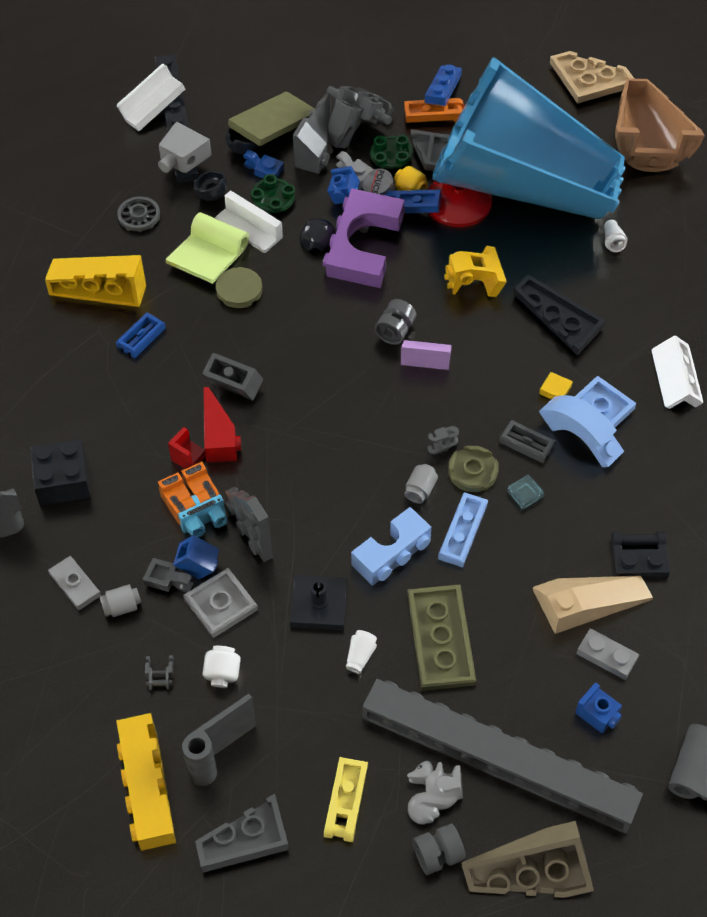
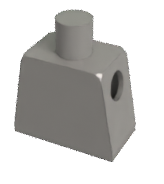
M176 122L159 144L161 158L158 162L159 168L165 173H168L172 168L187 173L211 156L210 139Z

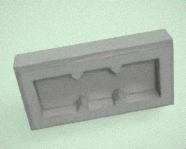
M71 556L48 570L50 576L78 611L101 596L100 591Z

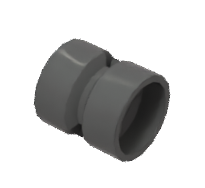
M401 299L391 300L375 325V332L378 337L389 344H400L416 319L417 313L415 309Z
M452 823L437 828L434 835L427 832L412 839L417 859L426 875L442 870L444 863L452 866L466 860L463 843Z

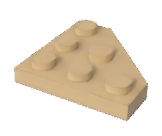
M568 51L550 57V64L577 104L623 91L627 78L634 79L629 70L624 66L612 67L605 65L606 61L592 57H589V59L577 57L578 53Z

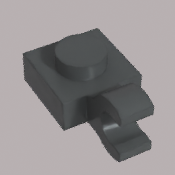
M156 558L152 559L143 578L144 585L168 592L173 585L187 593L191 591L194 585L190 581L191 575L178 572L179 569L173 566V563Z

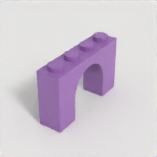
M351 188L349 197L344 198V212L342 216H338L336 223L337 232L331 236V249L324 256L323 266L326 267L328 277L380 288L386 272V256L360 251L349 243V238L356 230L366 226L399 231L405 214V202L403 199Z

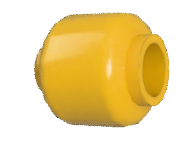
M412 166L398 170L394 176L396 191L427 190L426 175Z

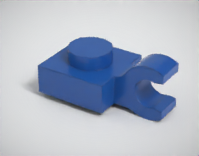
M247 150L244 154V158L247 159L244 166L254 169V175L264 178L265 175L273 174L278 178L284 169V162L265 154L262 159L251 150Z

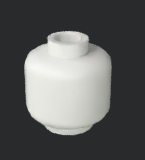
M213 646V650L206 652L203 677L211 681V686L227 688L228 683H233L238 679L240 656L234 653V648Z

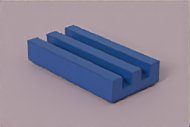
M146 312L116 341V346L119 349L123 348L125 353H131V357L136 358L166 328L165 323ZM137 334V336L129 344H127Z

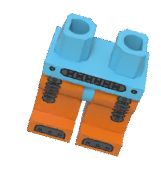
M203 462L182 470V477L178 472L158 481L160 496L181 526L184 534L188 532L191 536L200 537L206 532L204 524L212 521L213 525L219 528L228 523L224 500L207 474Z

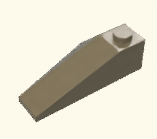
M576 821L542 829L462 862L469 892L506 894L508 891L526 892V895L536 896V893L554 894V897L566 898L594 891Z

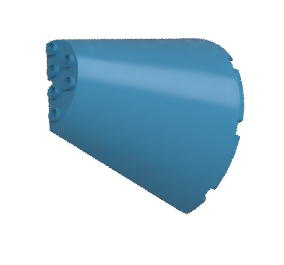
M493 57L447 139L448 143L443 148L435 166L433 180L439 183L595 219L603 218L609 211L613 213L619 204L617 198L621 193L619 187L623 181L621 176L625 170V166H623L625 156Z

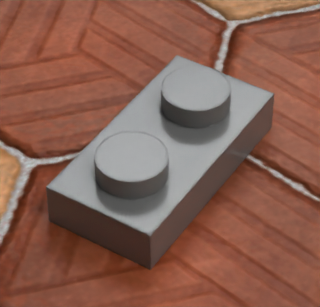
M591 628L576 653L624 680L628 677L639 657L638 653Z

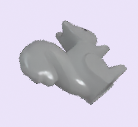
M424 761L407 775L410 783L426 785V792L415 794L408 803L409 817L418 824L432 823L435 818L439 817V810L447 809L457 800L463 799L460 765H456L452 773L446 774L444 773L442 762H438L434 771L432 764L429 761Z

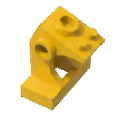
M486 246L482 254L463 251L451 254L449 265L445 267L446 274H444V278L449 280L447 288L452 289L453 295L457 293L462 285H469L474 280H480L484 283L488 296L497 297L507 282L496 249L491 246Z

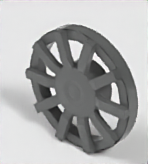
M139 196L124 201L119 206L117 215L120 224L126 230L142 232V230L153 228L160 220V209L154 200ZM151 205L154 207V209L147 211ZM128 208L129 212H123V210ZM156 212L155 216L148 215ZM122 216H130L128 218L122 219Z

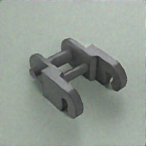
M455 426L434 430L436 437H433V434L430 433L428 439L433 443L435 449H432V446L429 445L427 450L430 454L436 455L457 445L458 438L456 436L459 434V429Z
M169 655V666L166 667V670L152 671L150 656H146L145 675L146 679H149V681H146V685H149V690H152L153 686L165 685L166 689H169L170 684L173 683L170 678H174L173 655ZM166 674V680H153V675Z

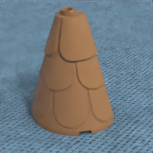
M627 78L620 99V109L615 130V139L619 153L625 156L627 164L645 172H660L679 166L678 163L686 157L690 158L698 150L704 139V133L683 111L669 100V97L648 79Z

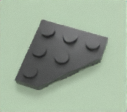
M236 487L226 490L227 501L224 502L226 511L230 516L234 515L237 519L236 525L241 535H247L249 538L248 544L253 554H259L263 562L273 558L269 516L258 499L253 495L249 497L247 492L243 490L238 491Z

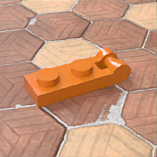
M450 98L446 106L425 103V100L404 101L406 123L454 120L456 122L464 108L463 100L460 98Z

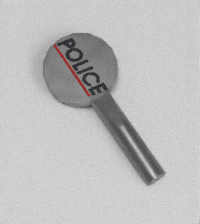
M375 169L365 176L362 186L366 192L385 195L393 186V178L389 171ZM369 226L362 227L359 231L366 233Z

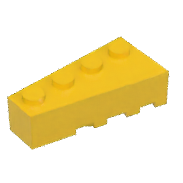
M141 255L53 259L45 279L48 293L52 296L140 307L146 289Z
M149 713L116 720L120 743L117 744L118 756L120 761L123 760L125 769L121 770L123 786L128 787L129 796L125 797L128 814H133L134 823L129 824L132 841H138L141 851L174 844L176 840L158 737L152 715Z

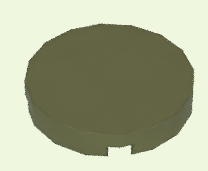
M243 267L231 268L223 272L217 279V297L228 307H248L252 305V302L258 301L263 291L261 278L251 269Z
M480 446L463 447V450H457L452 454L449 460L448 475L451 482L459 489L467 492H481L494 485L498 477L499 463L488 449Z

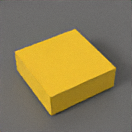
M550 372L540 388L539 394L549 399L567 395L573 381Z

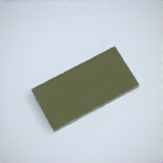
M286 91L228 119V126L258 146H261L297 128L304 117H310L309 112L311 109H316Z
M461 585L408 589L407 596L421 691L476 686L477 681Z

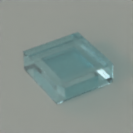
M529 474L508 486L509 494L523 509L544 496V491Z

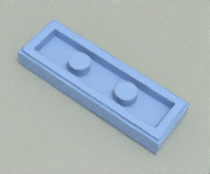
M463 493L438 554L439 560L460 567L464 566L488 505L487 499Z

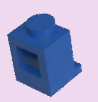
M352 166L331 169L332 178L327 192L334 204L343 203L344 198L349 197L351 188L356 190L359 188L360 180Z
M595 682L578 702L575 714L603 734L608 727L613 729L622 718L620 714L622 705L599 688L600 685Z

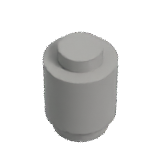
M427 464L415 466L405 485L406 491L404 494L407 499L418 504L428 499L438 479V475L433 467Z
M130 584L105 591V595L99 596L105 617L110 615L116 617L138 610L136 604L141 603L137 588L131 589Z

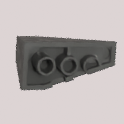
M327 93L317 103L316 110L311 109L309 112L310 117H304L293 135L295 167L318 174L323 166H327L330 157L328 153V122L331 114V99Z

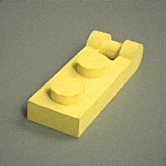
M339 758L324 829L325 838L333 839V836L342 837L344 841L353 843L368 762ZM337 817L347 819L346 826L336 824Z

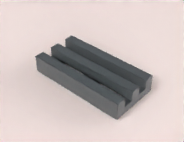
M511 420L500 436L499 443L544 463L546 457L551 453V449L554 448L556 440ZM511 430H513V431H515V432H517V433H520V434H522V435H524V436H520V435H518V434L512 432ZM532 440L537 441V442H539V443L545 445L546 447H544V446H542V445H540V444H537V443L533 442Z

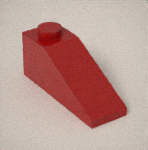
M204 387V443L207 463L237 461V451H241V436H236L234 424L210 388Z

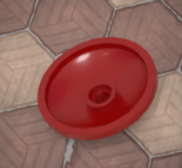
M437 181L433 182L428 190L441 189L442 193L439 212L429 214L438 222L448 226L466 227L477 224L487 217L492 207L491 194Z

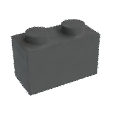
M216 353L211 355L202 373L212 385L252 401L264 380L256 369Z

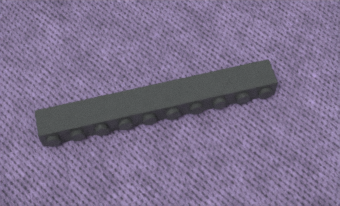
M376 679L362 706V718L620 832L627 834L643 795L631 784L618 783L611 780L603 772H593L583 768L575 760L562 759L547 748L539 749L530 745L527 740L521 737H511L504 734L496 726L483 725L468 714L460 715L451 711L448 706L442 703H432L425 700L417 692L402 690L391 681Z

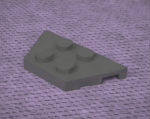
M411 129L410 140L424 170L434 171L440 154L448 143L449 135Z

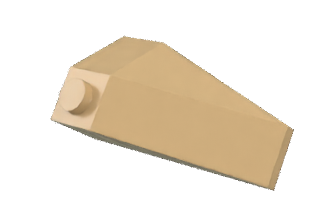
M641 576L560 578L533 587V591L555 634L653 599Z

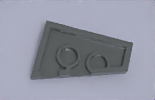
M275 794L266 798V802L253 809L251 807L244 811L243 816L232 823H224L195 841L202 873L289 850Z

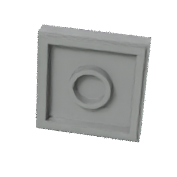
M229 568L183 595L184 600L213 638L258 610L257 604Z

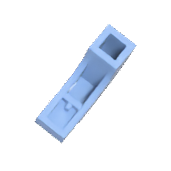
M569 395L556 396L539 411L552 431L567 430L579 436L590 448L602 467H609L624 452L613 436L617 430L599 410L584 400Z

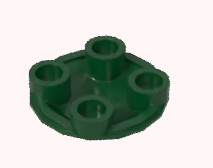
M406 135L377 136L370 150L371 160L377 166L384 169L400 168L406 165L413 156V148Z
M268 174L264 176L263 180L254 185L251 190V200L256 207L267 213L282 212L292 206L295 200V187L285 180L276 178L273 174Z

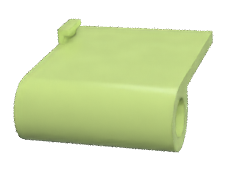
M198 213L191 225V235L165 261L173 267L213 284L244 252L250 236L246 231L206 214Z

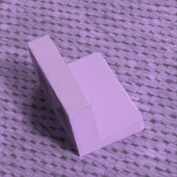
M404 340L401 347V365L449 370L451 345Z

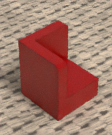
M185 427L168 442L171 460L184 469L200 463L206 457L205 449L190 440L189 430Z

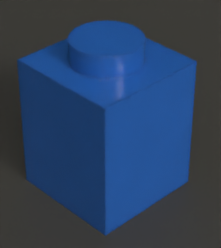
M193 535L179 543L173 566L197 579H201L213 573L217 568L219 549Z

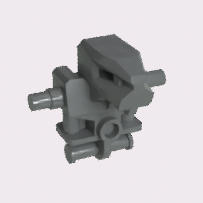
M332 86L328 87L327 94L336 99L328 122L329 144L333 147L347 148L354 132L362 121L376 124L378 121L387 125L391 123L394 108L391 107L390 102L382 99L381 96L372 94L359 87L356 89L349 86H340V89Z

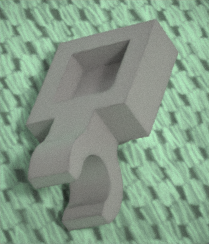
M344 151L337 155L340 161L336 166L338 168L352 166L360 180L359 188H361L365 176L374 169L359 159L353 162L351 157Z

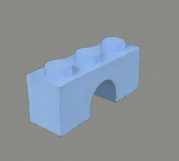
M411 507L391 521L390 535L397 542L384 546L378 544L370 537L351 552V565L372 586L379 580L384 581L387 579L393 569L398 565L406 564L412 554L417 550L425 549L431 541V526Z

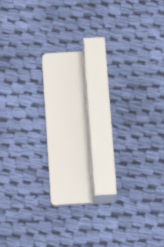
M161 64L117 104V108L125 121L140 131L185 90V87L180 81L172 77L165 64Z
M231 190L224 195L226 208L215 219L248 232L250 236L248 243L266 253L283 238L281 221Z
M673 336L654 347L652 354L665 407L670 409L682 401L688 402L695 408L703 404L689 345L677 336Z

